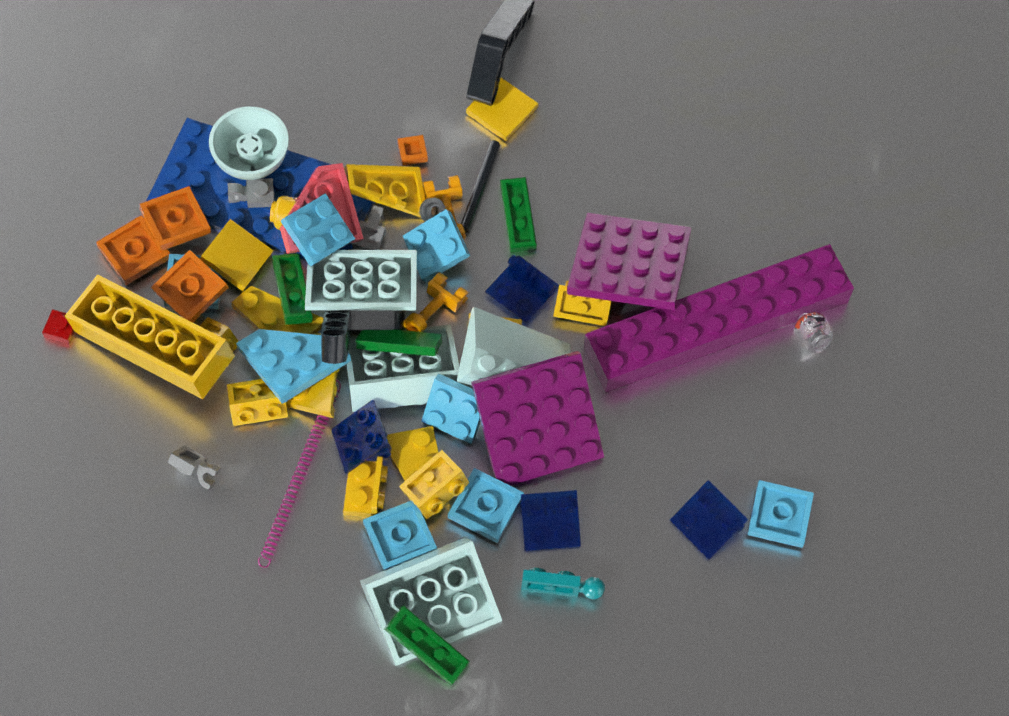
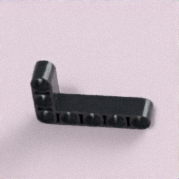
M504 0L483 29L476 48L467 90V99L489 106L493 105L499 87L505 56L530 20L534 8V0Z
M325 310L321 329L322 362L339 364L347 361L351 330H400L405 328L403 321L406 319V310Z

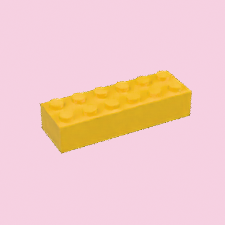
M98 274L65 315L75 333L201 399L206 396L235 357L226 339Z

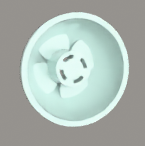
M251 106L240 107L221 116L212 127L209 136V148L217 165L230 176L242 180L261 179L273 173L283 162L289 144L288 132L282 120L269 110Z

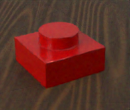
M52 309L42 331L45 338L70 344L75 332L65 318L66 313Z

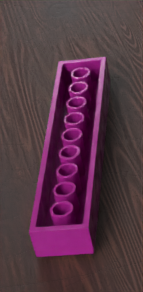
M828 244L678 299L675 310L654 308L585 334L583 348L604 392L608 393L790 325L808 313H822L849 302L854 287L831 245Z

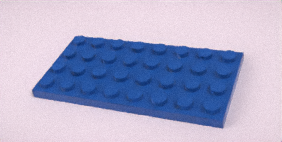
M186 118L146 201L190 186L211 229L220 232L231 219L269 248L287 254L281 231L275 228L273 222H270L271 207L248 208L247 201L228 202V183H238L244 187L246 186V180L230 176L213 159L209 148V136L213 126ZM287 150L281 165L273 173L261 179L273 178L274 201H277L280 196L299 197L314 170L318 166L331 164ZM352 195L359 222L360 220L366 222L374 202ZM349 243L339 250H354L352 243ZM296 252L300 255L301 259L306 260L301 252Z

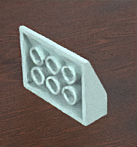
M337 250L311 267L307 264L305 310H416L417 250Z
M473 307L457 382L472 388V381L571 353V346L569 343Z
M451 324L427 327L424 331L426 333L442 334L443 342L435 356L356 349L355 340L358 335L350 336L348 353L351 356V361L346 366L352 412L396 408L407 405H423L428 401L434 379L438 373L457 382L460 366Z
M466 537L360 580L371 611L396 666L416 658L413 653L384 630L401 606L408 608L448 643L502 621L472 540Z

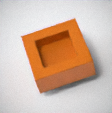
M423 135L397 138L402 166L428 162Z

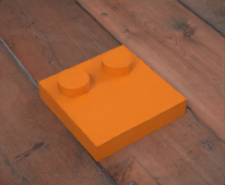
M190 186L139 204L140 211L160 251L211 233V228Z
M142 215L96 242L98 249L126 286L168 261L169 254H171L168 249L160 251Z
M191 250L181 257L151 287L179 316L191 322H194L229 288Z

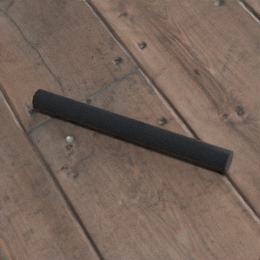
M492 140L490 142L461 221L465 233H468L496 159L500 147L498 141Z

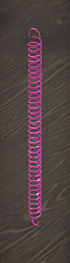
M319 415L317 416L315 424L317 421H319L320 423L326 425L327 423L325 421L318 420V417H321L325 420H329V418L326 416ZM314 425L321 429H325V427L322 425ZM313 426V430L320 434H323V431L315 429ZM313 433L309 435V437L314 435L317 438H322L320 435ZM310 437V439H308V440H312V441H314V442H316V443H319V440H317V439H313V438H311V437ZM307 440L308 443L305 444L306 448L303 449L304 452L302 453V457H300V462H298L296 470L298 467L304 470H308V468L300 466L299 463H303L307 466H310L309 463L301 461V458H304L308 461H312V459L304 457L303 454L306 453L307 455L313 457L314 455L312 453L305 452V449H308L312 452H316L315 449L307 447V444H310L313 447H318L316 444L309 443V441ZM295 471L299 472L300 474L306 475V473L303 471ZM296 474L292 476V479L293 477H298L299 479L304 480V477L298 476ZM294 479L290 481L291 485H289L288 488L290 486H293L297 489H301L299 486L293 485L291 482L295 481L298 484H303L302 482ZM290 488L289 490H286V495H289L292 498H297L295 495L289 494L287 491H292L296 494L299 493L298 491L292 490ZM284 495L285 499L282 500L283 504L280 505L281 508L278 510L279 513L276 514L277 517L278 514L289 517V515L280 512L281 509L289 513L291 512L289 509L283 508L282 505L293 508L292 505L284 503V500L295 503V501L287 499L286 495ZM279 517L275 518V523H273L271 531L273 528L279 531H283V529L275 527L274 524H278L280 526L285 527L284 524L278 523L276 519H280L284 522H287V520ZM273 531L270 532V533H274V534L277 535V536H281V534H279V533H277V532H273ZM269 533L270 537H267L268 542H265V545L266 543H271L272 545L277 546L276 543L270 542L268 538H272L276 541L280 540L278 538L272 537ZM266 545L265 547H263V550H264V548H269V549L275 551V548H273V547H269V546H267V545ZM264 550L261 552V555L270 560L267 566H262L259 562L261 557H259L258 563L261 567L267 568L271 563V559L265 557L262 553L266 552L269 555H273V553Z

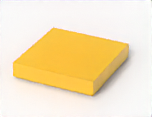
M501 77L493 105L489 106L473 101L466 108V114L506 142L538 109V103Z
M230 219L199 259L241 291H244L270 257L273 250Z

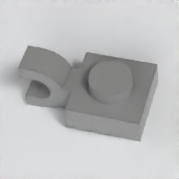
M273 178L246 180V186L244 187L238 183H228V202L247 201L248 208L271 207L274 201Z
M373 205L368 222L360 220L359 224L364 239L360 242L352 243L353 248L358 250H380L386 233V228L381 226L385 217L383 215L384 208Z
M185 445L172 452L167 462L176 467L180 473L190 476L198 475L199 483L208 490L213 488L216 483L208 477V473L215 476L221 470L217 465L208 464V458Z

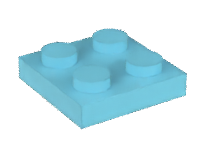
M326 193L281 220V223L310 267L355 239Z
M447 209L403 235L408 250H417V270L421 279L425 282L433 279L437 273H443L471 256L452 213Z
M438 373L434 379L421 422L472 444L481 422L473 389Z
M474 468L468 478L469 484L458 495L448 513V519L498 543L522 501L524 492Z
M759 480L747 535L803 548L814 493Z
M412 501L363 519V525L383 571L437 549L422 513Z

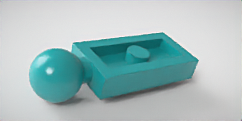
M534 567L529 570H523L521 590L578 596V593L581 592L587 598L596 600L604 594L605 585L598 577H589L585 581H580L581 576H575L574 573L569 571H559L557 574Z

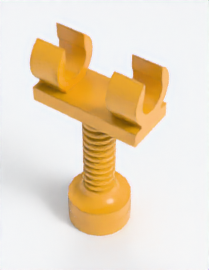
M459 176L448 177L449 189L435 191L432 180L423 182L425 199H440L445 209L452 213L456 222L451 201L462 199V187ZM456 222L464 240L466 238L464 227Z
M441 272L437 273L428 282L426 291L434 299L419 314L411 313L403 321L404 327L407 331L424 332L427 328L426 321L443 304L456 313L459 307H462L468 300L467 295L470 292L460 287L452 295L444 289L447 285L445 281L448 277Z

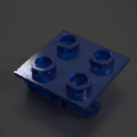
M512 255L507 262L509 266L486 289L485 293L527 323L558 290L559 284L520 255L517 257Z
M373 399L331 429L346 474L374 454L383 456V459L391 455L392 447L388 442V435L385 431V426L382 424L381 414Z
M709 480L670 519L709 560L735 533H740L745 527L744 524L749 520Z
M577 490L520 494L525 551L581 546Z

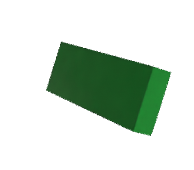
M526 177L501 179L500 188L510 253L537 250Z
M298 253L273 255L272 264L285 325L312 323V311L305 310L306 283L300 255Z
M394 329L361 330L355 340L356 349L435 356L443 342L442 334Z
M405 606L400 607L384 628L385 631L449 685L456 681L470 662Z

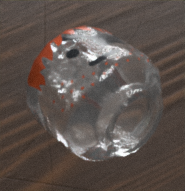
M818 312L802 314L798 318L793 330L795 337L802 347L810 352L826 350L831 345L834 336L832 326L825 316Z

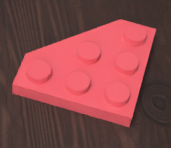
M343 163L318 166L288 215L326 193L355 237L350 243L360 242L364 238ZM282 224L280 231L286 253L300 252Z

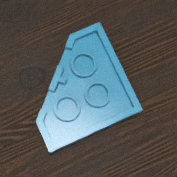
M258 329L236 343L240 353L282 404L351 361V356L348 353L346 362L339 364L322 362L321 335Z

